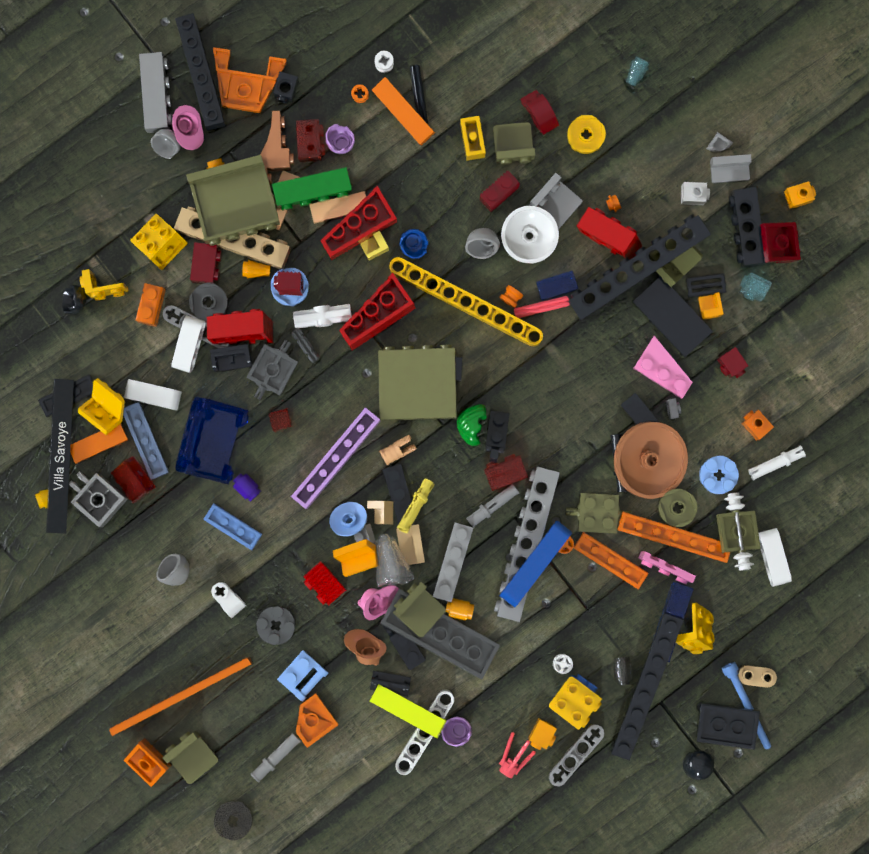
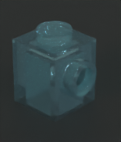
M751 272L748 276L745 275L740 283V286H742L740 292L751 301L755 299L761 302L764 300L772 282Z

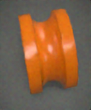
M360 84L353 87L351 95L354 101L357 103L367 101L369 98L367 88ZM362 89L365 95H362L363 98H358L355 92Z

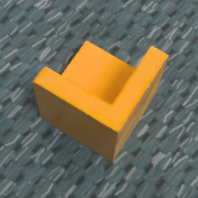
M719 292L698 298L702 320L724 315Z

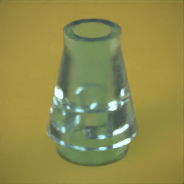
M635 57L631 62L626 83L636 87L637 83L649 69V62Z

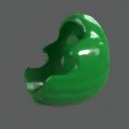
M483 404L474 405L463 410L457 418L458 432L462 439L470 446H478L481 443L477 436L482 428L479 422L487 417L486 407Z

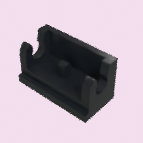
M248 344L210 349L214 372L252 367L250 346Z

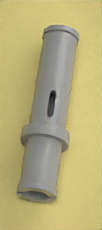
M511 484L485 505L481 504L477 511L466 518L467 521L474 528L475 525L486 517L490 518V514L519 494L518 490Z
M292 732L268 758L262 760L263 762L251 773V776L257 782H260L301 742L300 739Z

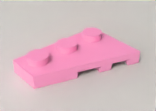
M653 336L633 368L681 399L693 383L655 336Z
M641 551L638 557L642 560L641 564L652 568L654 565L660 568L658 572L669 576L671 573L677 576L676 580L687 585V582L693 583L696 577L685 570L668 564L660 558L651 556L646 551Z

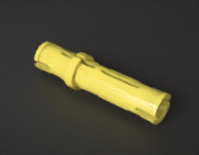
M424 479L418 491L413 494V500L397 526L401 532H409L423 504L427 503V497L435 485L432 481Z

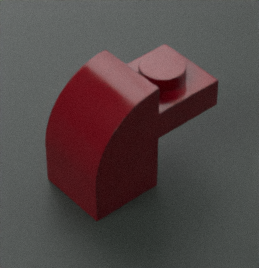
M535 90L520 99L522 105L530 113L535 126L543 135L559 126L556 115L543 94L540 95Z

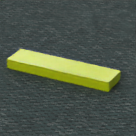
M379 684L370 700L375 705L435 738L439 737L446 723L445 719Z

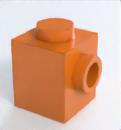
M759 410L748 412L743 417L745 421L741 423L756 441L760 440L774 428Z

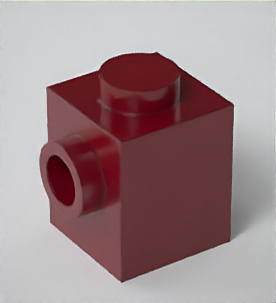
M736 347L717 359L721 365L719 367L721 372L725 376L728 375L729 378L733 376L738 378L746 373L744 369L748 367V364Z

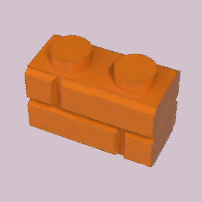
M145 283L136 321L157 327L166 290L163 287Z

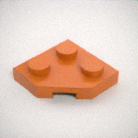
M317 693L300 704L296 733L308 748L339 725Z

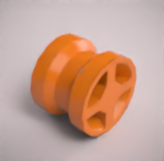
M508 285L505 294H502L500 299L510 307L516 308L517 301L522 299L524 295Z
M569 537L558 552L563 554L571 552L574 547L573 539Z

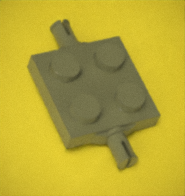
M580 493L578 507H566V511H573L566 512V516H577L579 532L617 533V526L622 512L632 514L631 511L620 510L619 495Z

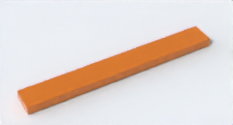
M247 657L113 726L109 731L113 736L251 665L253 662L250 657Z

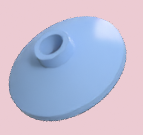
M343 503L332 512L329 520L330 527L340 536L355 535L364 528L367 522V513L364 507L358 503Z

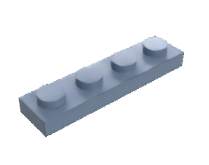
M140 402L125 407L123 411L124 418L150 479L153 480L170 473Z

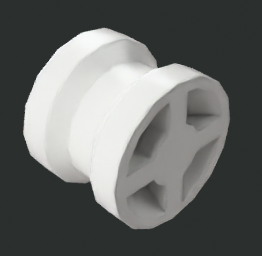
M380 51L375 56V67L379 72H390L394 66L393 56L388 51Z
M559 654L553 660V667L558 673L566 674L572 670L573 662L568 655Z

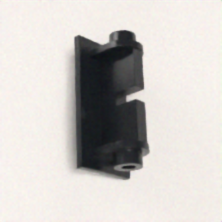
M373 670L370 690L375 691L379 684L401 696L408 697L411 677Z

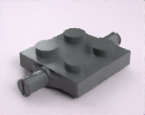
M284 339L280 349L271 348L266 344L262 347L246 377L259 386L253 397L261 400L265 391H272L279 396L283 393L299 363L290 358L286 353L291 345L289 341Z

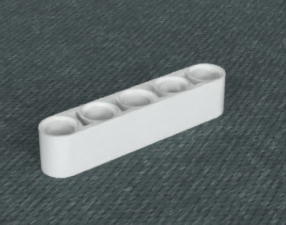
M449 690L440 691L428 711H439L441 718L444 719L454 703L453 693ZM443 694H448L451 697V701L448 704L441 703L440 697ZM416 728L396 761V770L399 774L407 775L413 770L431 741L432 735L423 737L419 733L420 729ZM418 744L420 751L418 753H411L409 750L410 745ZM401 761H408L410 767L407 770H402L399 767Z

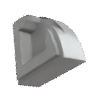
M717 132L706 149L712 152H722L728 149L733 142Z

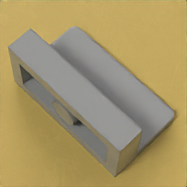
M751 154L712 157L710 160L712 183L748 181L750 179L749 164L751 163Z

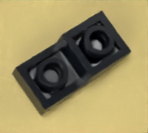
M636 393L621 404L622 408L636 425L648 421L659 422Z

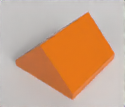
M145 738L123 760L150 787L172 766L170 762L168 764L165 762L164 756Z

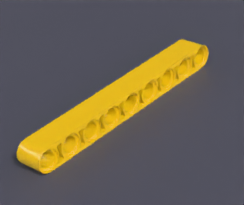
M396 257L391 260L390 272H393L395 277L533 347L541 343L543 333L539 328L403 258ZM401 263L404 268L402 271L397 272L393 269V265ZM416 271L421 276L418 280H412L410 274ZM434 280L438 285L435 289H429L427 282ZM452 289L455 294L453 297L447 298L444 296V291ZM465 297L471 300V305L468 307L461 304V300ZM485 306L488 309V314L480 315L478 308ZM497 315L504 316L505 322L503 324L495 322ZM520 324L522 331L520 333L513 332L512 325ZM532 332L537 333L539 340L532 342L529 339V334Z

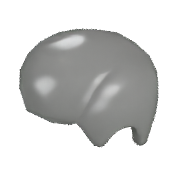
M161 129L151 138L152 148L161 157L171 159L181 149V145L176 140L175 133L170 129Z

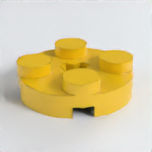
M592 115L577 117L570 124L567 131V139L571 148L582 154H590L599 150L606 136L604 125ZM584 130H588V133H591L592 136L585 139L581 136V133H584Z

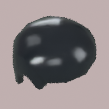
M70 285V288H65L63 312L68 314L81 312L86 304L84 289L78 285Z
M705 751L689 752L683 760V770L692 779L704 780L709 778L714 772L715 762L712 756Z

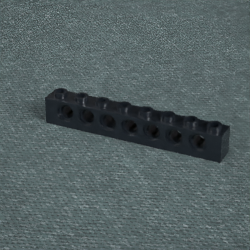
M690 215L683 220L685 224L680 227L675 225L667 231V236L664 238L659 236L651 241L652 246L649 248L642 247L635 252L636 256L631 260L627 257L619 262L620 267L616 270L610 268L602 274L604 276L602 279L597 281L595 278L586 284L587 289L582 292L579 289L571 294L572 299L568 302L580 320L589 316L710 236L711 233L700 216ZM686 228H690L693 231L692 238L688 240L682 237V231ZM673 239L676 241L677 245L674 250L666 248L667 240ZM652 250L659 251V260L652 261L649 254ZM638 260L644 264L641 272H637L633 268L634 263ZM621 271L626 272L628 276L625 282H620L617 279V275ZM604 282L611 284V291L609 293H604L601 289ZM587 293L595 295L594 303L590 304L585 300Z

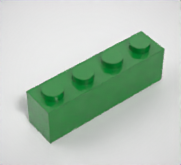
M347 167L272 184L276 208H281L282 211L292 209V205L300 204V206L310 205L311 201L314 200L319 202L330 200L329 197L336 195L337 198L346 197L352 190Z

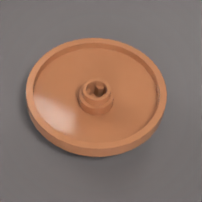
M648 421L631 427L620 438L614 453V469L621 485L631 494L647 499L663 497L665 493L675 489L684 478L688 464L687 448L682 437L672 427L659 422Z

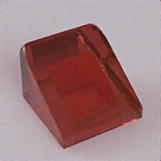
M287 408L269 413L273 432L292 427Z

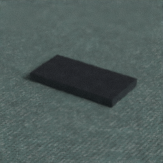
M661 276L633 301L634 305L684 358L713 332L668 283L663 281Z

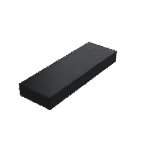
M90 374L74 382L73 404L92 395L93 379ZM53 393L38 400L46 417L52 416Z

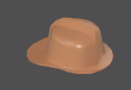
M351 630L344 636L345 646L356 655L357 660L361 664L377 666L381 656L386 652L387 647L385 643L365 630Z

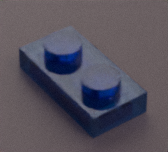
M573 271L536 282L541 301L578 289Z

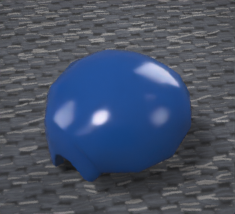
M408 229L402 234L399 244L403 254L414 259L420 258L427 253L429 242L424 232L419 229Z

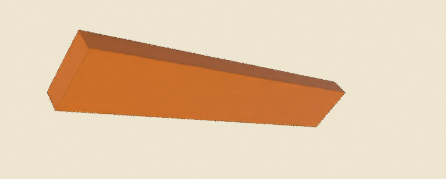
M626 512L621 514L617 527L618 531L721 562H728L730 552L722 553L719 540Z

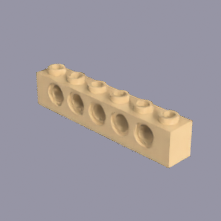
M189 206L187 209L182 207L174 227L175 231L204 242L202 228H193V223L199 220L197 210ZM246 233L239 235L240 238L234 242L224 239L221 240L220 244H217L222 249L280 270L284 269L291 251L290 246H287V242L280 239L273 241L269 235L264 233L247 236ZM249 240H255V247L248 248L246 246ZM267 246L274 247V252L270 255L264 253V249Z

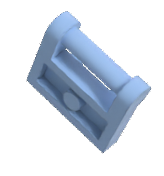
M302 650L277 680L300 701L304 702L307 694L322 677L327 676L328 671ZM312 668H315L317 670L316 674L301 691L297 689L296 686Z

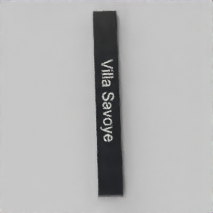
M53 379L46 533L66 534L74 387V380Z

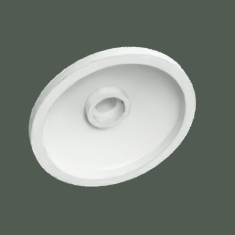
M524 206L514 210L506 218L502 226L501 239L505 250L512 258L522 263L531 264L541 262L553 253L558 243L559 231L555 219L549 212L540 207ZM532 233L533 238L527 239L526 234Z

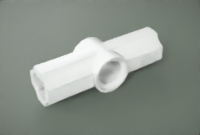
M350 304L332 307L324 305L310 310L293 312L295 328L331 326L333 323L347 322L352 317Z

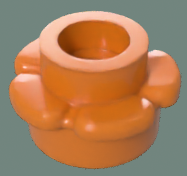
M609 195V200H606L607 206L610 211L614 210L616 213L617 210L621 209L620 203L616 195L611 197Z

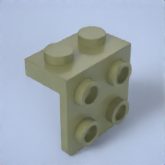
M530 123L503 124L493 127L496 164L510 165L512 162L529 163L531 160H534L535 148H533Z
M682 233V237L688 240L686 236ZM667 240L666 248L668 250L676 248L675 240ZM693 246L656 272L662 277L664 282L672 287L703 258V255ZM655 250L649 255L652 261L659 260V251Z
M422 582L418 585L414 583L407 590L409 595L405 599L401 597L394 605L396 609L392 612L418 637H423L446 612L445 607L425 590L427 587Z
M196 730L192 734L189 731L179 738L182 742L177 746L172 744L164 751L166 755L163 757L167 764L169 762L172 763L188 784H192L218 762V757Z

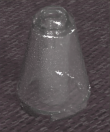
M389 534L378 536V540L375 542L378 566L376 567V584L378 589L400 583L402 586L415 579L414 573L395 538L389 536Z

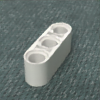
M188 315L185 316L172 360L173 368L188 373L192 372L202 340L205 321Z
M128 379L124 398L178 410L182 392Z
M777 528L759 532L761 552L771 586L774 587L791 582L790 570Z

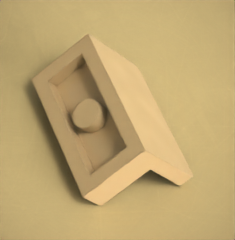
M419 524L411 525L408 533H403L397 528L402 565L425 563Z

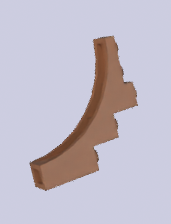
M272 111L270 133L260 154L263 158L270 185H272V173L269 172L291 171V165H294V154H290L289 148H283L286 147V136L282 135V128H285V117L281 116L280 111Z

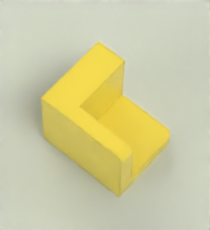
M380 231L374 233L372 238L361 243V247L369 261L389 251V247Z

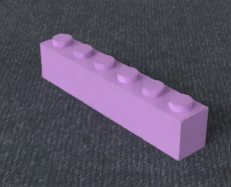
M364 408L291 497L302 507L308 509L381 420L367 408Z

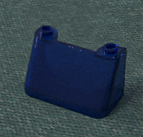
M195 397L190 408L175 466L176 471L229 485L234 471L231 465L228 464L237 430L248 422V410L207 398Z

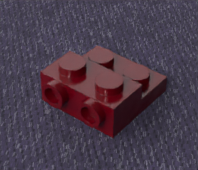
M796 222L764 223L760 225L765 263H792L801 260Z

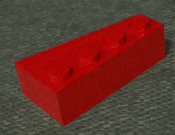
M378 186L321 240L331 260L373 237L374 233L381 232L397 223L396 216Z
M392 272L383 285L379 286L372 297L363 304L360 310L339 331L353 351L416 308Z

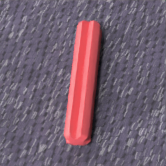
M563 296L514 309V315L517 318H522L567 307L570 305L568 302L569 298L568 296Z

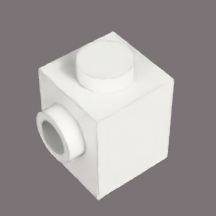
M684 182L681 186V204L704 205L706 200L710 198V189L707 188V183Z

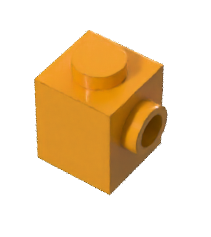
M809 181L789 187L784 191L789 209L809 204L815 200L814 197L816 196L813 185H810Z
M538 718L528 738L531 741L530 745L538 750H541V748L547 749L548 746L551 747L556 739L554 734L557 728Z

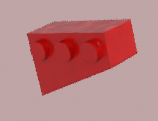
M588 207L576 225L582 234L597 244H602L611 249L610 252L614 255L618 253L631 260L636 256L635 252L642 248L635 229L630 226L624 227L620 225L621 222L614 217H606L605 213L598 208L594 210Z
M252 309L250 312L245 313L233 311L227 315L215 313L213 316L207 317V339L212 344H237V341L249 340V344H255V340H267V343H273V321L260 309Z

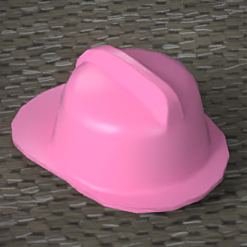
M183 105L178 107L173 114L172 130L175 133L176 140L187 150L198 149L204 141L200 114L192 106Z
M389 585L382 589L370 588L365 591L361 599L358 600V605L362 608L365 618L374 620L385 614L399 588L395 585Z

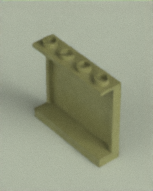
M261 155L186 175L206 244H210V246L217 245L224 239L232 241L240 238L239 235L247 233V236L257 234L258 230H273L277 228L276 225H280Z
M432 345L421 346V349H414V346H403L402 350H395V347H383V350H378L380 420L457 419V349L452 348V345H440V348L433 349Z

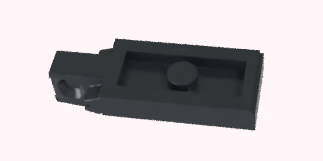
M492 410L490 412L485 448L486 451L491 452L489 460L491 463H497L498 454H503L505 450L510 413Z

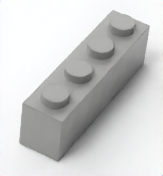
M162 52L139 54L145 130L147 133H154L161 129H170L173 119L168 107H171V96L167 95V88H170L169 76L166 77V69H169L168 58H165Z
M454 523L433 597L452 602L473 531L472 527Z

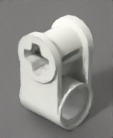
M219 582L212 587V596L230 618H233L246 606L243 600L226 583ZM217 586L219 588H225L224 596L222 594H216V592L218 591L216 588Z

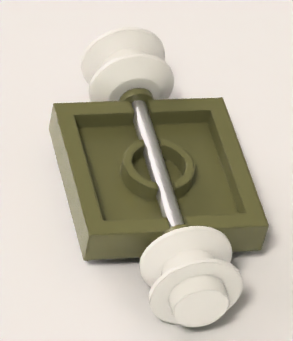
M730 493L724 500L729 501L726 509L732 511V513L716 515L722 553L738 552L739 554L733 557V559L738 560V564L735 567H739V571L751 569L750 566L754 565V563L749 561V558L753 555L746 551L761 549L755 511L740 512L745 504L740 502V499L744 496H740L739 493Z

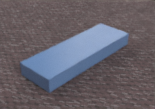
M214 503L203 519L250 550L254 549L262 536V533Z

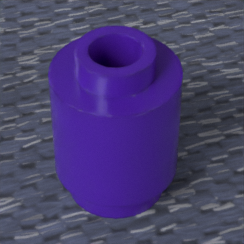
M247 473L245 475L239 474L233 480L235 483L233 488L245 500L248 499L251 502L261 492L259 485Z

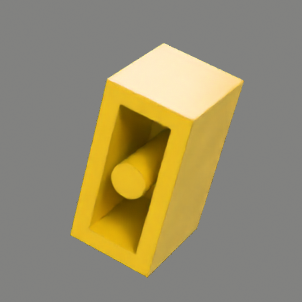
M479 116L460 119L466 161L485 158L486 152Z

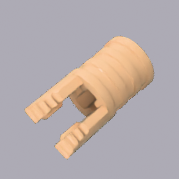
M409 434L388 447L379 450L387 466L417 449L412 444L400 450L399 447L411 440Z

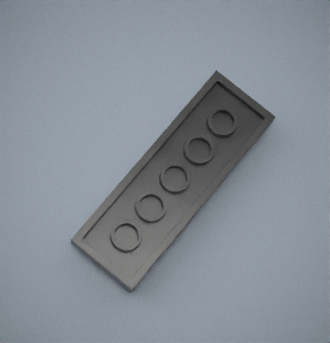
M398 589L380 624L482 680L500 645L445 614L441 616L423 637H418L392 613L396 609L394 607L396 602L401 597L405 599L409 595Z

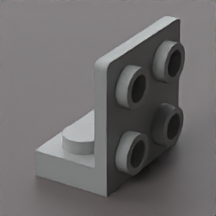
M555 173L531 200L530 206L540 207L549 212L555 219L558 229H560L580 206L582 199L560 181L561 177Z

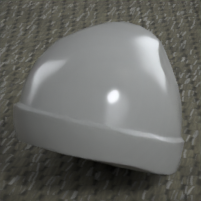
M489 228L475 229L469 234L465 244L466 252L478 259H486L493 256L500 247L497 234Z
M175 553L165 557L158 567L157 580L170 586L185 583L188 579L190 568L184 555Z

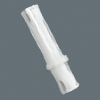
M800 445L786 453L785 451L781 452L780 456L748 469L752 480L754 481L767 473L785 465L789 466L791 462L806 457L805 452L802 451V446Z

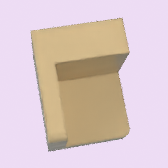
M367 501V508L375 509V524L393 525L394 501Z

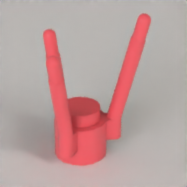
M511 732L503 758L499 763L501 765L499 771L511 779L536 754L535 751H532L520 764L517 763L530 744V741L527 740L514 760L511 758L506 760L513 742L514 732Z

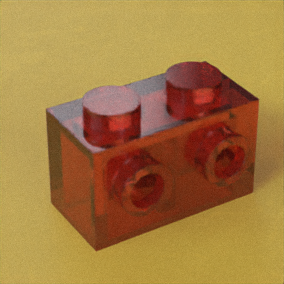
M319 119L297 120L296 131L299 162L322 161V155H325V144H321V136H324V126L320 125Z

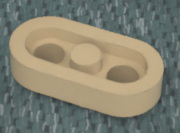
M744 665L738 670L739 680L745 685L768 688L772 687L777 680L776 673L770 668ZM746 672L751 673V677L749 679L745 678ZM766 674L770 675L769 681L764 680Z

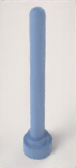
M736 662L723 666L721 669L724 675L731 679L744 708L754 710L739 680V669ZM759 721L758 737L763 747L770 749V741Z

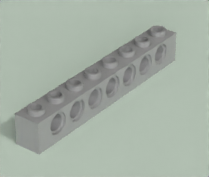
M536 467V470L531 471L529 481H532L531 489L527 488L524 499L527 500L526 508L522 507L519 518H522L521 526L517 525L514 536L517 537L516 545L512 544L509 555L512 556L511 563L506 564L504 574H507L506 582L502 581L500 593L520 569L516 565L517 558L524 557L527 559L542 540L559 472L541 467ZM540 482L546 485V491L542 494L536 490V485ZM533 501L541 503V510L539 512H534L531 509ZM530 519L534 520L537 525L533 531L526 528V522ZM524 538L531 540L532 544L529 549H523L521 546V541ZM527 593L515 608L512 605H508L503 598H501V601L497 600L494 609L497 612V616L520 622Z

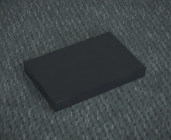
M701 702L697 742L755 750L760 710Z

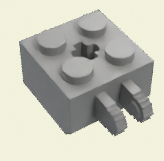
M79 471L76 475L86 485L81 489L76 482L72 480L69 482V485L78 492L71 503L98 527H104L128 498L100 473H96L91 479H88ZM97 496H98V497H103V499H102V500H103V503H102V504H98V505H97V502H98V500L96 499Z

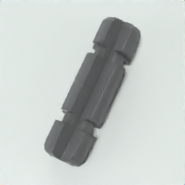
M297 328L292 332V336L295 340H298L297 343L304 353L308 355V359L312 363L320 358L318 353L314 351L306 336H303L304 333L301 329Z

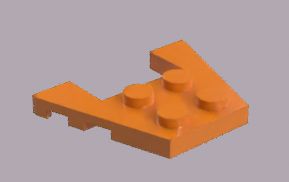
M213 47L222 107L260 113L277 82L279 71L282 72L285 68L287 59L270 56L266 76L228 70L231 50Z

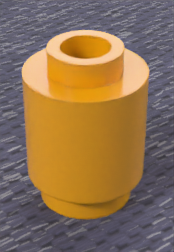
M452 598V602L447 601L446 613H449V617L465 621L472 619L474 604Z

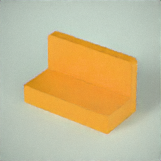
M367 539L333 550V557L341 562L343 576L345 577L378 566L376 545Z

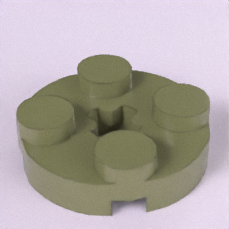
M673 489L665 493L659 500L658 506L661 519L669 526L683 527L690 524L698 509L694 496L683 489ZM676 502L678 503V505L683 506V508L680 509L681 513L679 514L677 513V511H673V507H675Z

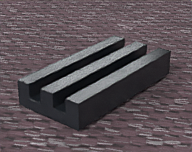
M724 274L686 278L688 298L713 295L717 292L720 294L727 292ZM721 278V282L691 285V282ZM722 286V289L692 293L693 289Z

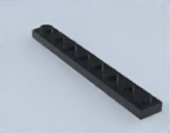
M664 612L611 750L612 755L630 761L684 621L682 617Z

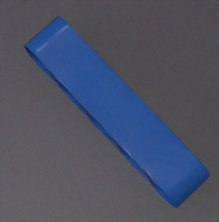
M557 520L499 596L515 608L570 537L572 531Z

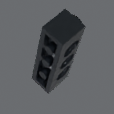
M757 187L733 190L731 196H729V206L733 207L734 213L731 215L732 225L736 228L734 242L735 245H738L739 252L736 253L737 262L741 264V268L765 265ZM741 205L748 207L749 212L747 214L740 211ZM743 224H749L751 232H745L742 227ZM745 243H752L754 250L748 251L745 248Z

